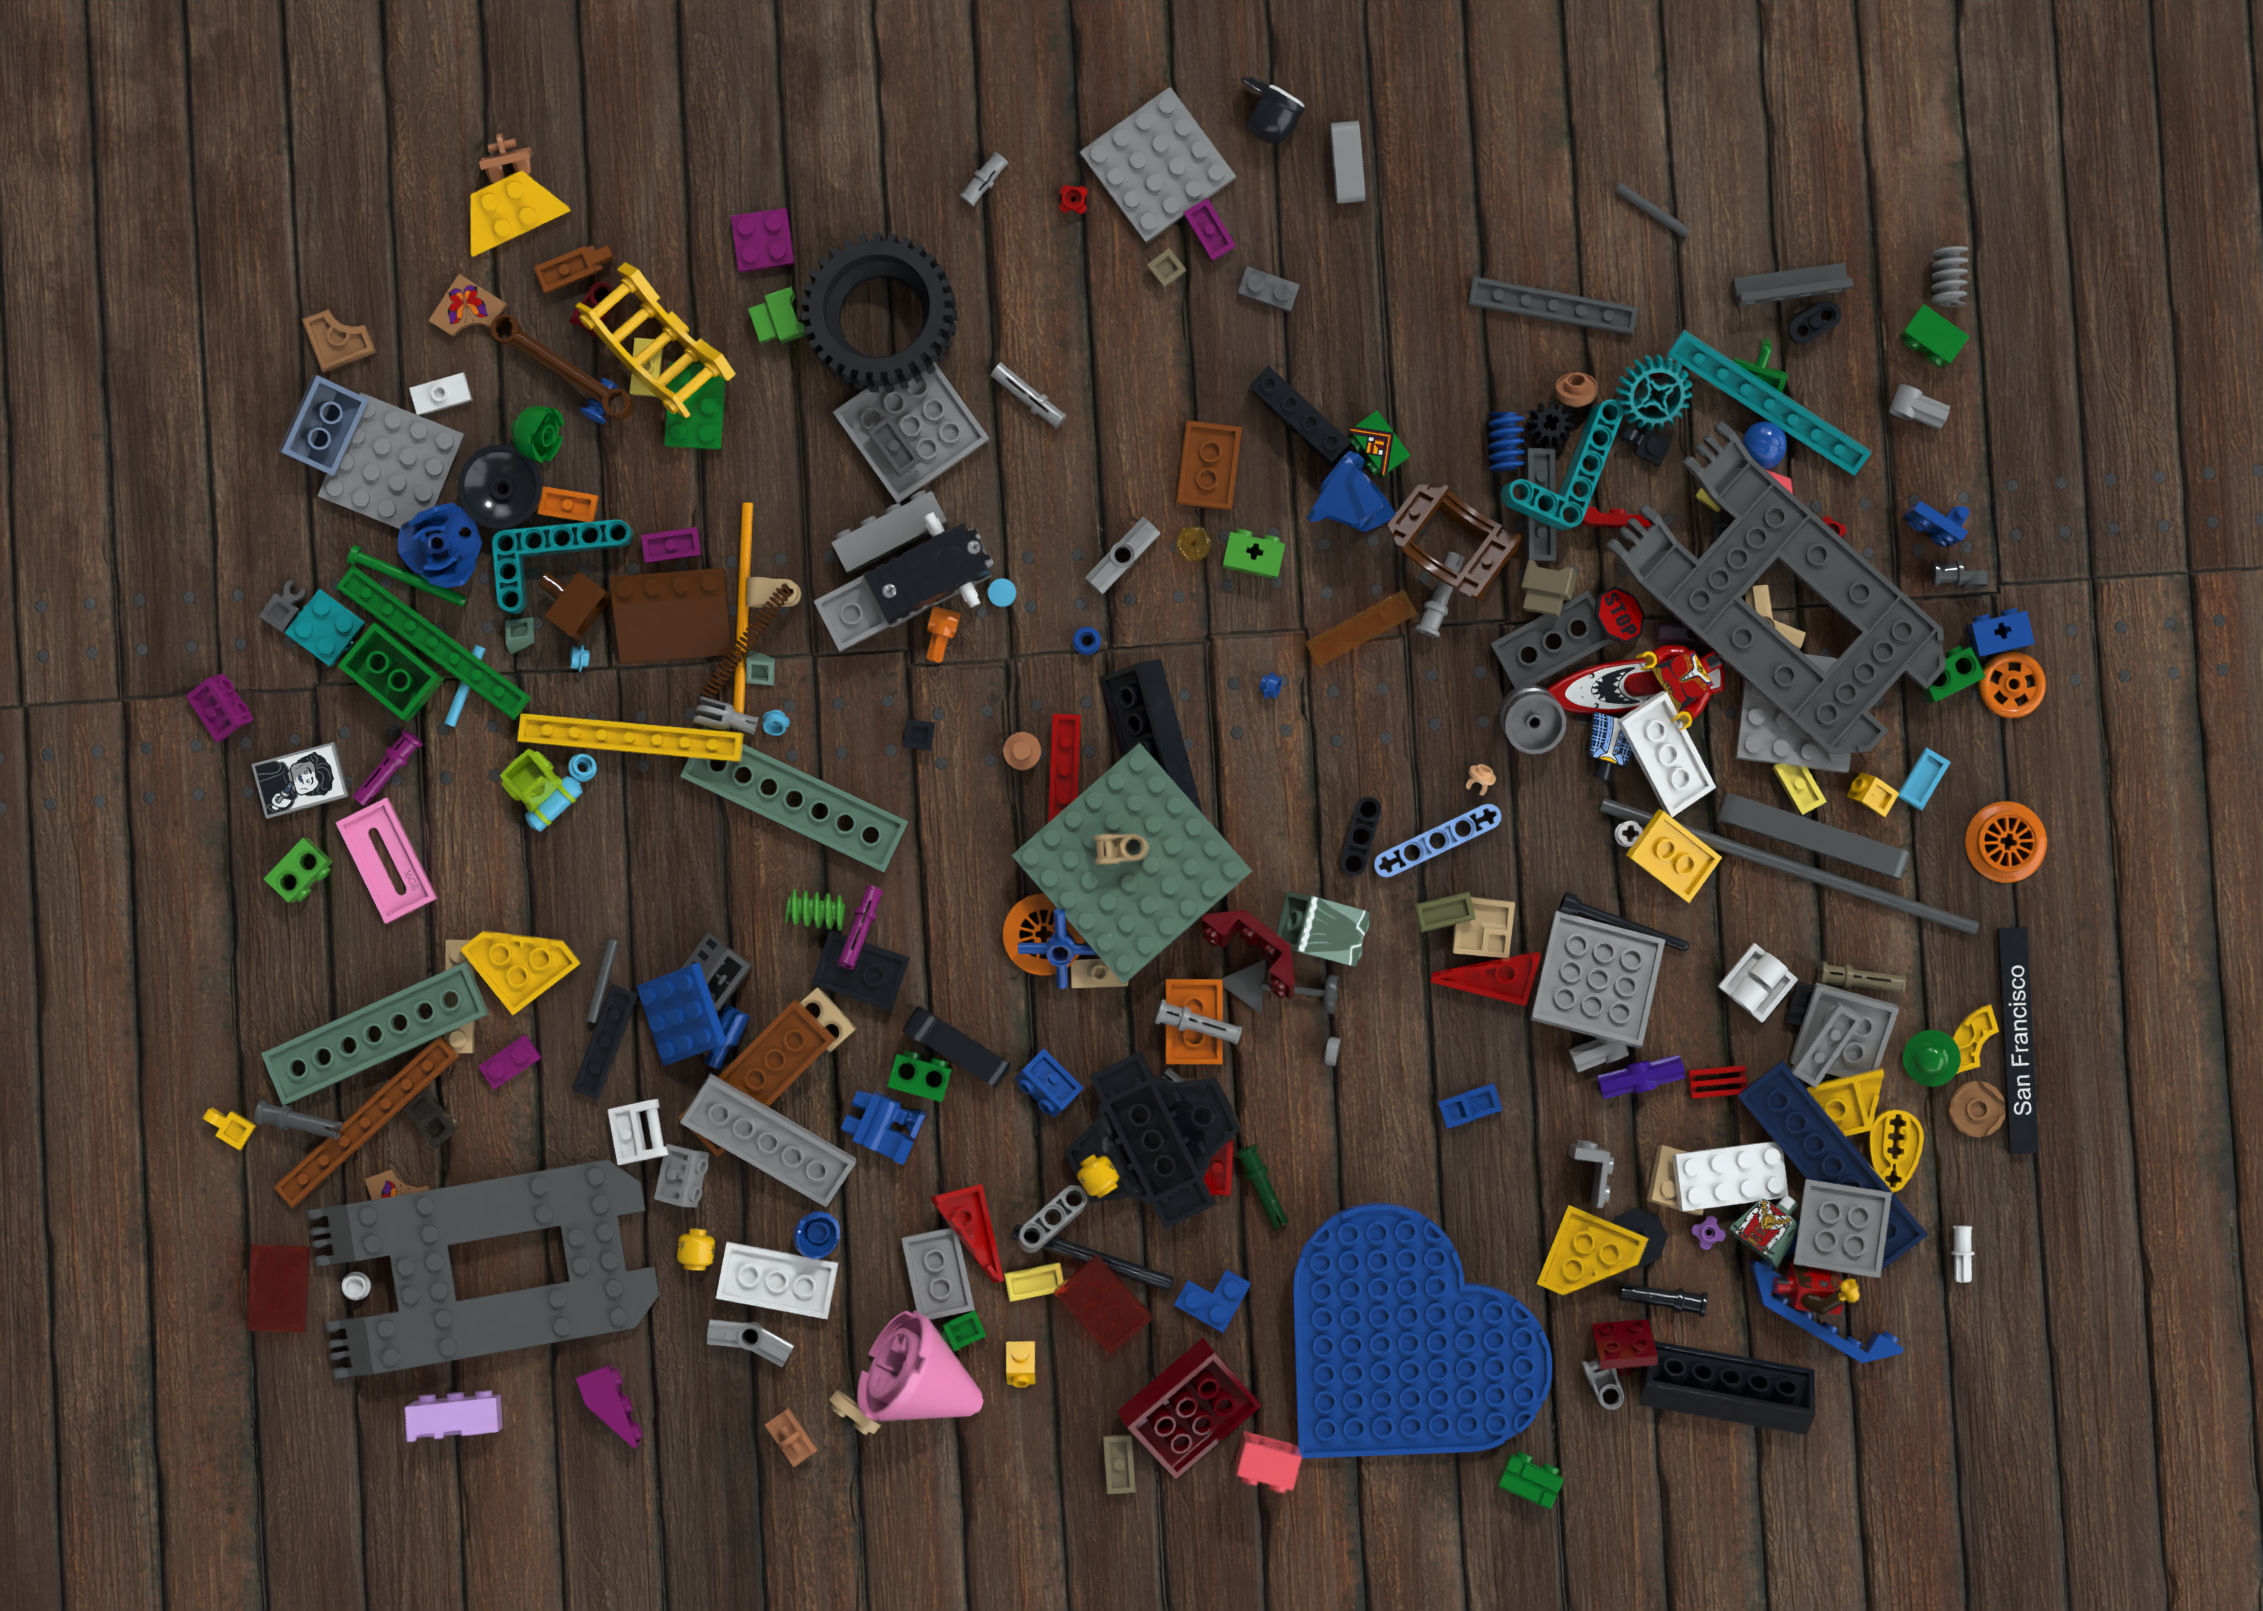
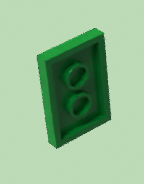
M669 362V367L675 362ZM691 363L668 383V389L676 394L705 368L704 365ZM718 375L716 377L712 376L683 402L690 413L687 418L677 412L672 414L666 409L665 447L722 450L726 380Z

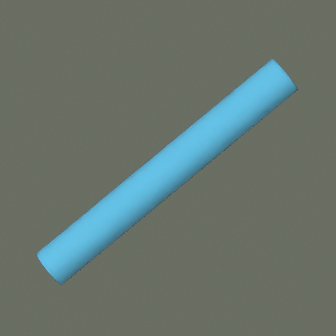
M475 645L472 654L482 660L486 649ZM462 681L459 684L444 722L453 727L456 726L470 687Z

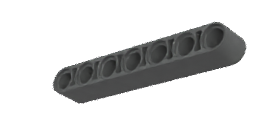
M1725 793L1717 820L1898 880H1902L1910 856V852L1731 793Z

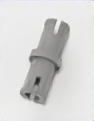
M994 152L980 171L976 170L974 179L959 196L969 205L974 206L986 189L993 187V181L1004 167L1008 165V161L997 152Z

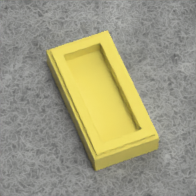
M1060 1262L1004 1273L1010 1302L1065 1291Z

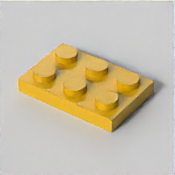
M1658 809L1626 854L1631 860L1688 903H1690L1722 858L1660 809Z

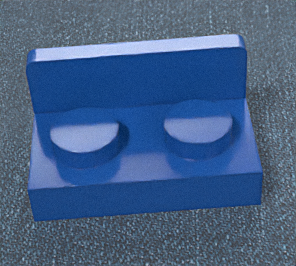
M1044 1048L1015 1077L1019 1088L1024 1093L1031 1095L1038 1102V1106L1044 1113L1050 1114L1054 1118L1083 1090V1087Z

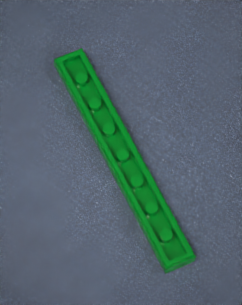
M352 565L336 586L338 590L513 720L517 719L532 697L357 567Z

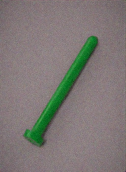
M353 545L349 552L347 563L351 565L360 563L458 606H464L467 601L464 595L438 585H430L424 578L361 552L362 547Z

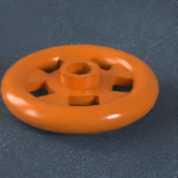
M2006 651L1995 655L1984 665L1982 670L1986 678L1979 680V692L1983 702L1992 712L2005 718H2020L2030 714L2040 705L2046 690V679L2042 668L2032 657L2017 651ZM2009 662L2019 663L2020 672L2009 671ZM1995 670L2002 673L1998 684L1990 681ZM2032 674L2034 687L2027 688L2025 676ZM2011 679H2014L2017 682V688L2015 690L2009 687V681ZM1998 691L2007 698L2003 704H2000L1993 697ZM2025 694L2028 701L2018 706L2014 699Z

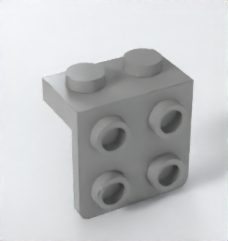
M1577 1140V1145L1569 1144L1568 1155L1574 1159L1595 1162L1591 1204L1596 1208H1603L1604 1202L1608 1203L1610 1197V1186L1606 1185L1607 1174H1612L1614 1158L1610 1157L1609 1151L1597 1147L1598 1144L1593 1141Z

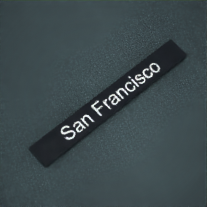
M1997 928L2008 1153H2039L2028 928Z

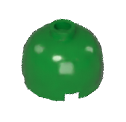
M534 405L524 409L511 425L512 440L518 452L539 463H543V460H552L563 440V436H558L559 426L564 427L562 414L557 409L547 406Z

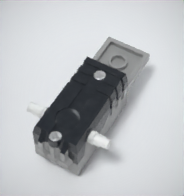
M932 512L923 517L927 523L925 525L930 532L929 534L932 536L930 540L814 600L839 651L841 652L890 626L893 628L959 593L962 594L965 602H968L970 608L980 604L981 602L977 597L978 594L974 585L992 577L989 568L994 562L990 554L986 553L977 529H968L965 523L962 522L945 531L939 519Z

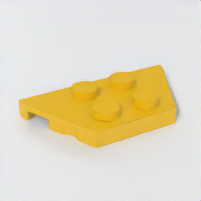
M520 170L471 193V255L474 257L571 210L568 205L560 201L523 170Z
M1879 1068L1821 1082L1816 1088L1812 1085L1805 1087L1846 1136L1872 1130L1884 1070Z

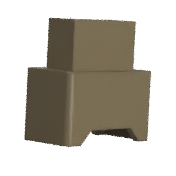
M1528 560L1521 585L1522 589L1527 593L1523 605L1524 610L1560 617L1564 600L1571 601L1578 575L1574 568L1565 567L1561 571L1538 567L1535 561Z

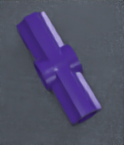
M1672 1055L1651 1062L1646 1060L1629 1064L1624 1069L1596 1075L1602 1099H1609L1630 1092L1635 1094L1657 1088V1085L1684 1079L1685 1071L1680 1055Z

